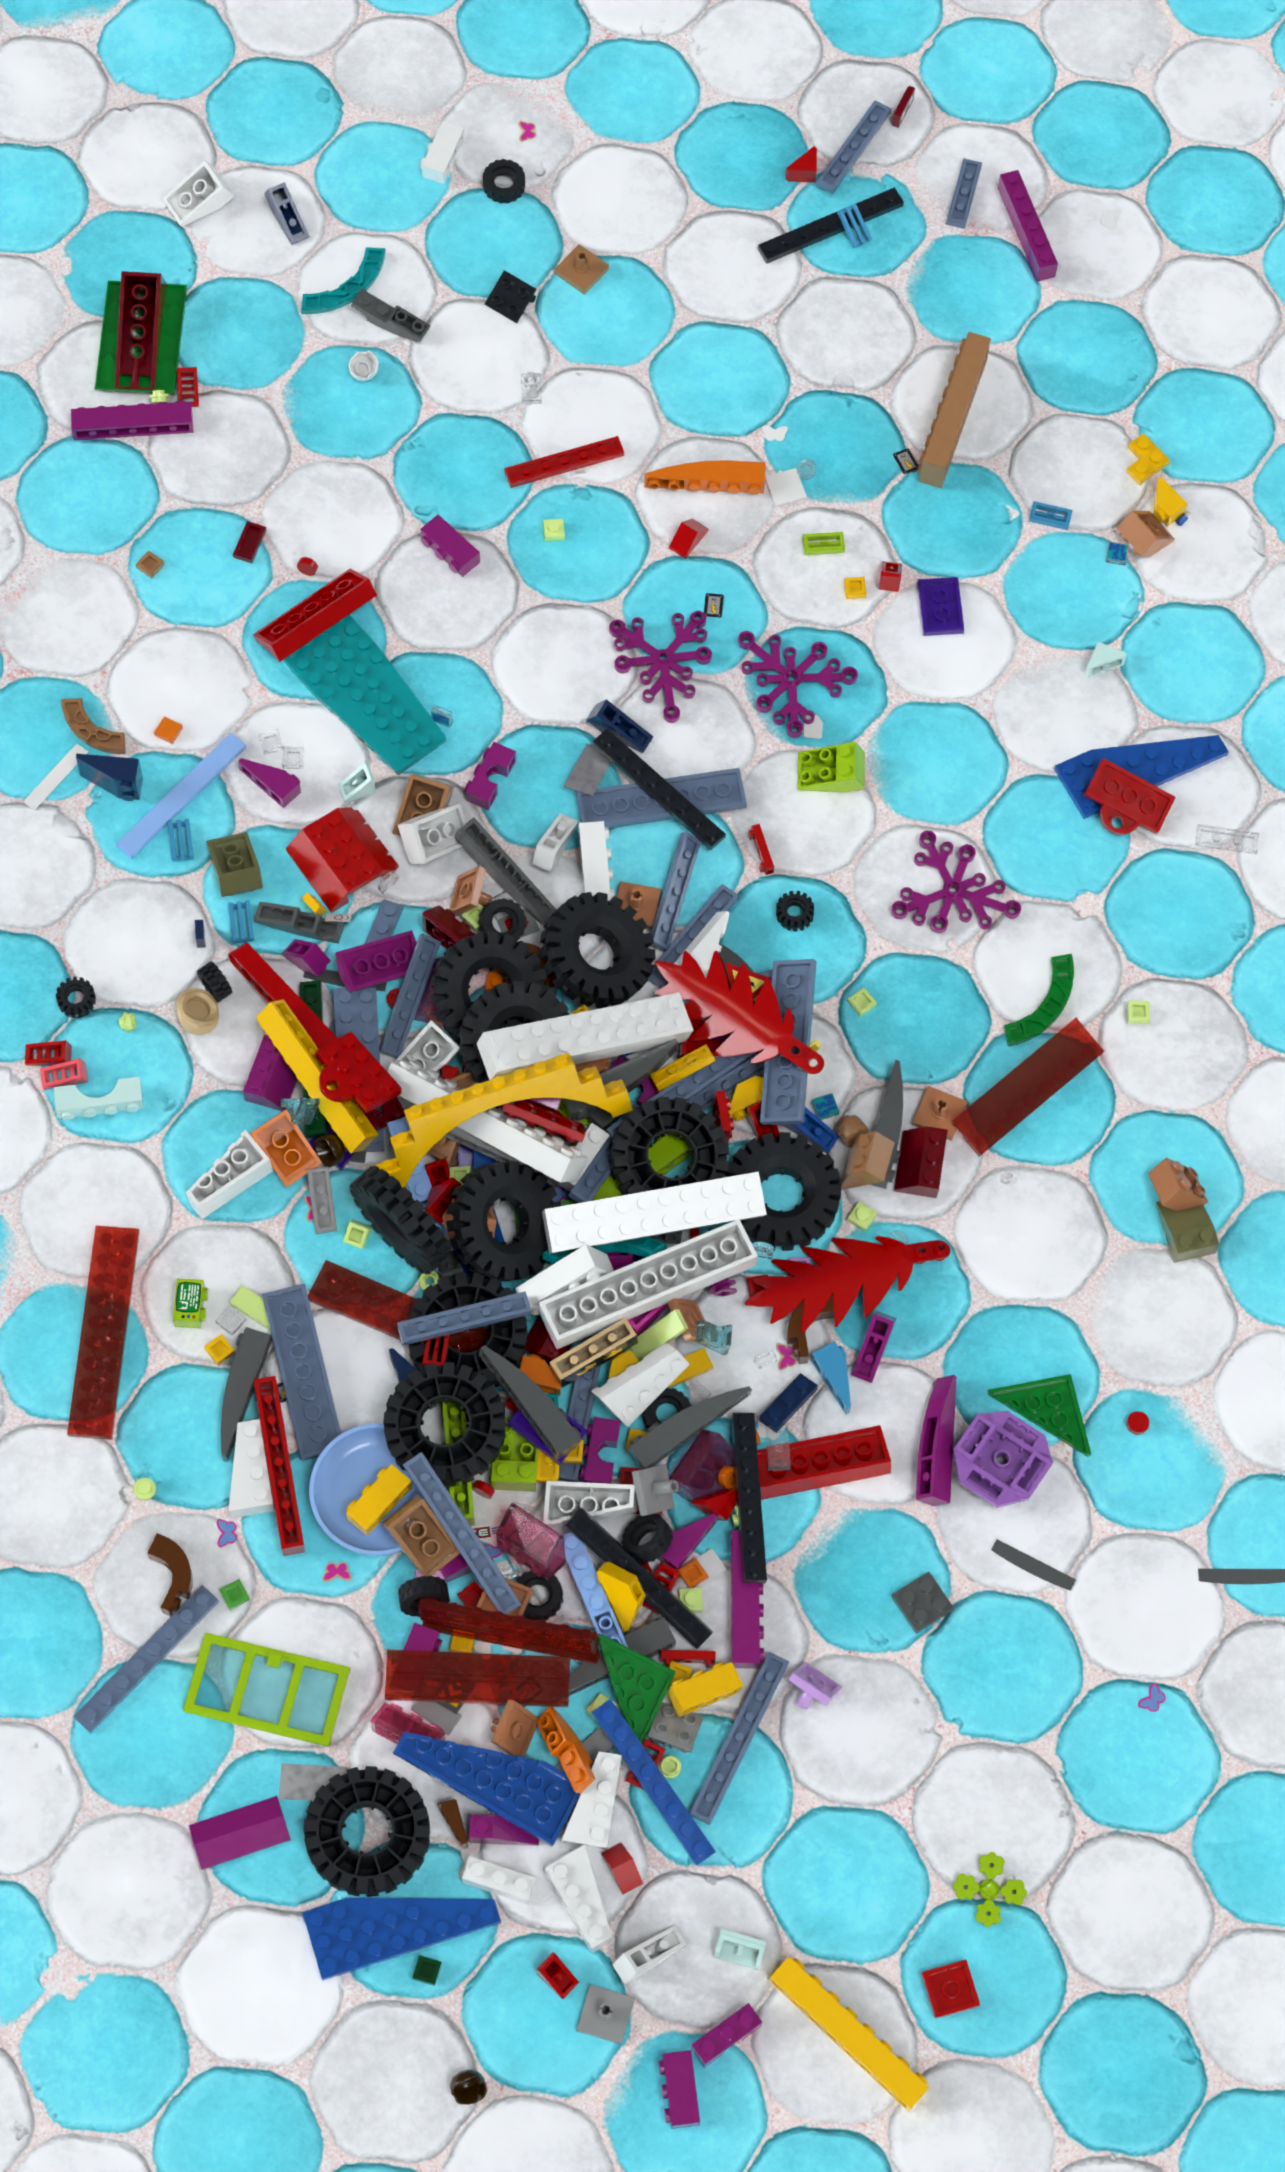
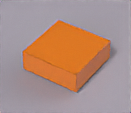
M164 716L154 735L173 744L183 726Z
M696 1558L678 1570L680 1571V1577L688 1588H694L709 1578Z

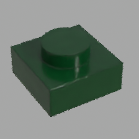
M419 1955L412 1980L435 1986L442 1962Z

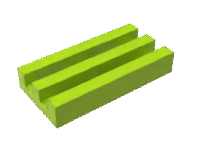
M843 532L803 534L804 555L845 553ZM839 539L840 541H828V540ZM822 540V541H820V542H808V541Z

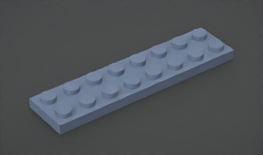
M740 768L665 779L703 814L747 808ZM636 783L598 788L593 796L579 791L576 792L581 823L604 821L605 827L615 828L675 819Z
M814 959L774 961L772 987L776 993L782 1023L787 1009H791L794 1019L792 1036L810 1048L817 962ZM797 1047L792 1049V1054L794 1055L800 1052V1049ZM781 1054L765 1061L760 1123L762 1125L804 1123L808 1073Z
M376 987L365 988L351 993L347 988H333L335 1036L340 1038L352 1032L380 1063ZM382 1105L375 1108L374 1110H380V1112H382ZM384 1129L378 1130L377 1133L379 1135L363 1151L359 1152L384 1151Z
M301 1284L263 1293L262 1296L301 1461L319 1457L325 1447L337 1436L341 1435L306 1286Z

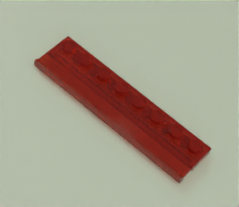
M1076 1017L951 1121L952 1125L960 1131L964 1140L980 1157L1105 1051Z
M420 1598L418 1604L420 1620L423 1621L422 1625L443 1634L597 1664L600 1657L597 1632H593L590 1629L573 1628L566 1624L557 1625L548 1623L545 1620L527 1619L520 1615H506L500 1611L491 1612L482 1610L479 1607L461 1606L458 1603H445L434 1598Z
M387 1650L385 1700L506 1705L509 1699L518 1702L522 1706L568 1707L570 1657Z

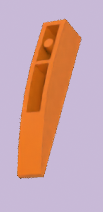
M718 460L665 467L645 473L644 487L650 489L666 488L670 490L685 489L690 491L704 490L710 492L764 494L766 462Z

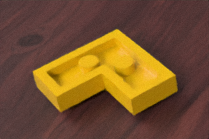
M1144 433L1129 443L1128 449L1139 460L1129 466L1126 472L1139 486L1169 465L1170 459Z
M584 1440L580 1441L579 1446L572 1450L562 1463L582 1464ZM538 1449L536 1483L559 1481L560 1465Z

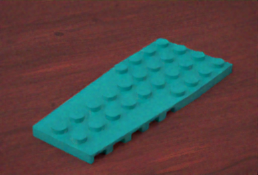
M350 614L283 660L307 689L330 712H334L344 725L347 724L358 738L367 743V747L375 751L386 765L389 764L397 775L406 771L446 742L444 733L381 649Z

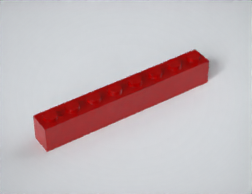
M276 1376L254 1379L283 1556L305 1553Z

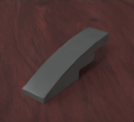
M259 902L254 918L255 922L274 929L338 944L344 928L343 922L325 921L321 914L302 912L299 907Z

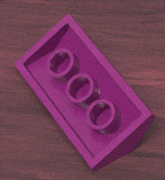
M412 930L336 952L339 976L348 991L351 993L405 977L417 943Z
M277 1796L189 1825L202 1870L291 1840Z

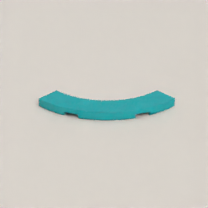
M366 247L359 270L354 276H351L347 281L339 285V288L332 291L327 290L320 293L303 294L302 314L325 313L353 302L361 288L367 291L377 279L385 260L386 248Z
M645 1237L595 1246L593 1248L603 1253H629L646 1258L666 1250L667 1244ZM549 1250L543 1253V1259L555 1264L576 1250L549 1254Z

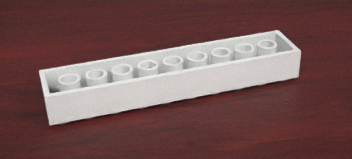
M674 993L483 1032L476 1044L488 1078L491 1080L497 1076L514 1072L517 1069L529 1067L537 1062L552 1059L560 1054L570 1053L574 1064H580L657 1048L674 1039L681 1043L687 1041L694 1030L680 993Z
M404 1060L391 1062L387 1071L402 1088V1093L399 1096L416 1105L451 1094L457 1090H462L456 1087V1082L449 1079L443 1080L439 1077V1073L421 1068L422 1064L414 1060H410V1062ZM493 1107L481 1112L457 1126L560 1183L578 1181L588 1159L587 1156L582 1154L583 1151L581 1149L564 1145V1141L558 1137H549L546 1135L545 1130L529 1126L524 1122L525 1119L520 1117L511 1118L505 1115L501 1107L498 1109Z
M759 1172L548 1208L542 1211L549 1254L577 1250L585 1244L595 1247L767 1215Z
M740 1219L543 1300L539 1302L538 1312L557 1350L600 1332L625 1317L627 1320L667 1304L674 1298H681L755 1267L758 1255Z

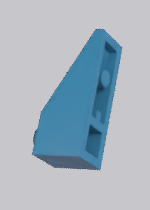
M833 1341L812 1353L811 1362L844 1413L848 1414L851 1408L846 1362L847 1355L843 1347L837 1346L836 1342Z

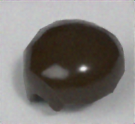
M325 1134L315 1140L318 1157L325 1167L330 1168L343 1161L345 1148L343 1142L337 1136Z
M467 2069L458 2072L452 2077L450 2090L458 2104L469 2105L477 2103L487 2094L485 2079L478 2071Z

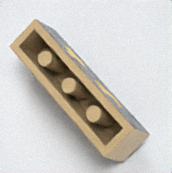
M625 1317L550 1361L551 1370L563 1388L638 1343L637 1334Z

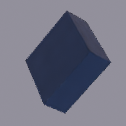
M203 919L195 920L197 948L206 947Z

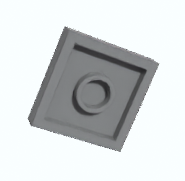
M666 1464L632 1472L640 1516L675 1508L672 1493H676L679 1487L676 1480H669Z
M590 1984L576 2031L622 2045L635 1998Z

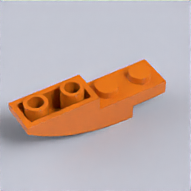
M549 1706L535 1722L551 1755L558 1757L574 1792L581 1794L596 1779L590 1768L593 1762L568 1723L553 1707Z

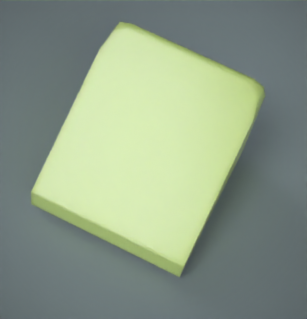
M354 1219L349 1221L343 1242L364 1249L372 1227Z

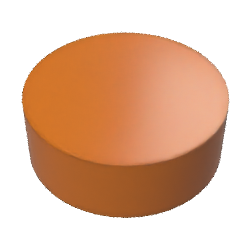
M724 1466L720 1470L718 1482L722 1487L728 1489L736 1487L735 1467Z

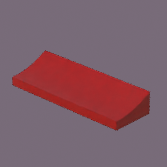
M350 568L257 631L253 636L258 643L264 646L281 662L373 599L377 594L369 578Z
M880 1425L757 1450L761 1500L891 1474V1459Z

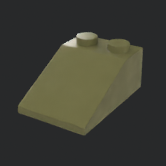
M247 832L206 841L222 897L263 888L260 867Z
M1161 1201L1156 1202L1174 1263L1216 1253L1220 1244L1214 1225L1204 1205L1174 1211L1163 1206Z

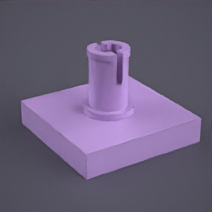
M807 1662L801 1664L789 1678V1681L803 1690L796 1704L805 1710L809 1708L814 1698L827 1706L842 1689L841 1685Z

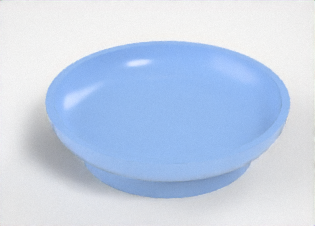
M383 1423L361 1425L342 1433L332 1440L319 1455L313 1467L309 1485L311 1508L323 1531L342 1547L352 1552L369 1556L391 1555L402 1551L381 1524L416 1495L423 1498L429 1506L412 1480V1488L368 1536L347 1520L346 1509L353 1500L357 1501L363 1495L361 1494L363 1489L369 1483L373 1484L378 1479L377 1475L384 1467L388 1468L393 1464L412 1480L406 1470L403 1471L396 1464L395 1458L391 1456L385 1438Z

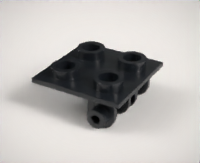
M504 270L484 305L518 323L529 302L533 303L536 296L534 294L537 289Z

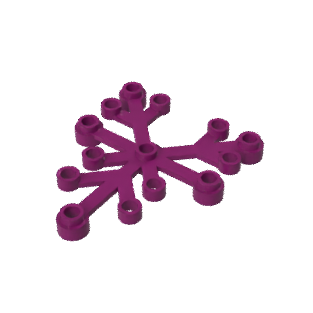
M695 611L691 614L690 622L684 629V616L681 613H675L672 616V624L675 626L676 638L667 649L657 650L644 641V621L640 617L632 620V629L635 634L626 628L623 621L618 619L612 621L609 626L611 636L616 638L614 641L615 650L624 651L625 649L641 648L651 655L629 658L625 655L618 656L615 659V670L618 673H627L633 666L653 664L647 671H643L640 674V682L643 685H649L652 682V678L661 669V677L650 689L643 691L642 698L644 702L652 703L656 694L664 687L666 707L663 717L668 723H675L680 718V710L674 703L672 686L682 692L684 697L688 699L693 698L696 691L693 685H685L670 674L669 668L679 674L681 679L688 681L692 678V669L688 666L682 667L676 662L696 660L699 664L706 665L712 659V651L706 646H702L696 651L675 653L682 643L696 641L703 643L706 641L707 631L702 629L706 625V615L701 611ZM680 618L681 621L677 622L675 621V619ZM635 623H640L641 625H640V626H635L634 624H635ZM698 634H703L704 637H698ZM617 643H623L624 645L618 646ZM684 672H689L690 674H689V675H684L683 673H684ZM648 676L649 679L644 680L643 677ZM686 690H692L693 692L687 693ZM651 694L652 697L647 698L645 695ZM672 710L675 711V713L670 714L668 711Z
M743 631L739 634V646L743 649L751 650L764 661H744L741 668L744 674L750 675L753 671L775 670L779 673L774 675L760 673L757 676V685L760 687H766L768 683H780L769 695L763 694L757 698V709L762 713L769 712L772 709L773 702L788 689L789 703L780 711L775 712L773 721L776 725H783L786 717L790 714L787 734L792 738L800 737L803 733V723L798 720V714L802 716V721L805 724H812L815 719V714L812 711L807 710L797 702L796 687L801 682H820L829 690L831 697L838 698L842 694V687L833 682L843 681L847 685H852L857 681L858 671L854 667H845L842 673H835L840 669V661L835 658L830 659L828 665L820 673L803 674L815 661L826 657L827 646L823 642L814 643L811 647V654L795 669L796 650L793 647H787L784 650L787 668L780 662L781 637L774 634L769 638V646L772 651L771 656L754 642L755 636L752 632ZM792 652L793 655L789 656L787 655V653ZM750 666L751 669L747 670L744 667ZM764 678L766 681L761 682L759 679ZM837 689L839 692L834 693L832 690ZM767 704L768 707H762L761 705ZM809 715L812 718L806 719L805 716ZM781 716L783 719L777 720L776 717ZM792 729H797L798 732H793V731H791V730H792Z
M927 830L921 833L919 844L928 850L931 857L926 856L923 852H918L914 857V863L917 866L927 865L936 868L945 883L943 889L926 896L912 891L909 887H904L900 893V898L903 901H896L891 909L892 916L896 919H904L908 912L918 909L913 916V923L916 926H922L926 920L925 914L929 904L945 898L939 915L934 916L931 921V929L935 933H943L948 927L947 916L953 900L960 912L959 919L965 923L971 920L972 911L967 908L963 898L970 900L980 919L979 926L985 930L991 927L992 919L987 915L982 905L1004 912L1005 916L1010 919H1015L1020 915L1021 905L1015 900H1010L1005 904L985 897L993 893L1002 894L1006 887L1005 882L1002 880H996L994 884L974 892L966 890L973 886L982 887L986 881L984 874L977 873L974 877L961 882L968 863L972 862L975 858L976 850L972 845L965 844L960 847L958 853L960 862L952 879L945 864L948 856L953 852V844L951 842L942 843L941 853L939 854L935 847L936 835L934 832ZM924 840H929L931 843L927 844ZM949 847L951 850L946 851L943 848ZM963 854H969L970 857H964ZM922 857L924 861H918L917 858ZM981 878L983 881L977 882L976 879ZM996 885H1001L1003 888L997 889ZM953 888V889H955L957 892L953 893V892H950L949 890ZM908 892L910 896L906 897L903 893ZM1013 909L1016 913L1012 914L1008 910ZM897 910H902L903 913H902V914H898V913H896V911H897ZM967 913L969 917H963L962 914ZM916 917H921L923 920L917 921ZM987 920L989 924L985 925L982 921ZM936 924H941L943 927H942V928H938V927H936L935 925H936Z

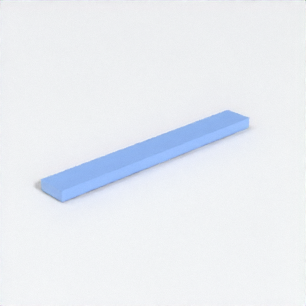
M230 733L116 843L117 848L133 859L168 825V821H172L246 749V744Z

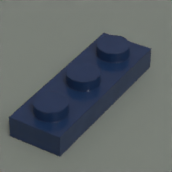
M800 1373L759 1416V1421L777 1433L818 1390V1385Z

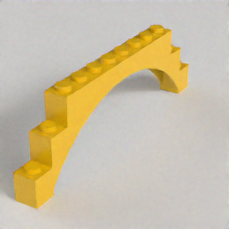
M570 1053L560 1054L552 1059L537 1062L529 1067L517 1069L509 1074L497 1076L486 1082L477 1083L463 1090H457L451 1094L405 1109L404 1113L410 1131L401 1132L390 1137L396 1158L385 1160L376 1166L387 1171L390 1177H395L400 1182L402 1188L406 1187L409 1178L421 1159L448 1132L481 1112L514 1101L532 1098L571 1099L597 1106L610 1112L613 1118L631 1112L633 1109L628 1091L622 1079L603 1085L596 1066L577 1072Z

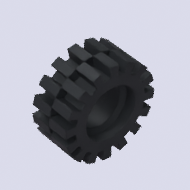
M789 891V896L787 893L783 894V898H779L776 906L777 920L781 922L783 928L787 926L789 931L791 927L794 928V932H797L799 927L801 931L804 930L805 926L808 928L814 916V903L811 897L807 898L806 893L800 895V891H797L796 894H793V891ZM798 905L803 909V913L800 916H791L787 910L790 906Z
M210 961L197 970V975L202 981V985L205 986L206 991L214 997L216 1002H220L233 993L225 975L222 974V971L219 970L214 962Z
M74 976L72 981L67 978V983L62 981L60 983L61 988L57 987L56 993L57 1003L61 1012H64L66 1016L71 1014L72 1018H75L76 1015L81 1018L83 1017L82 1013L88 1015L89 1009L92 1011L94 1009L93 1004H96L94 988L90 985V982L88 980L84 981L82 977L77 980V976ZM74 991H80L84 994V999L80 1003L73 1004L68 1001L69 994Z

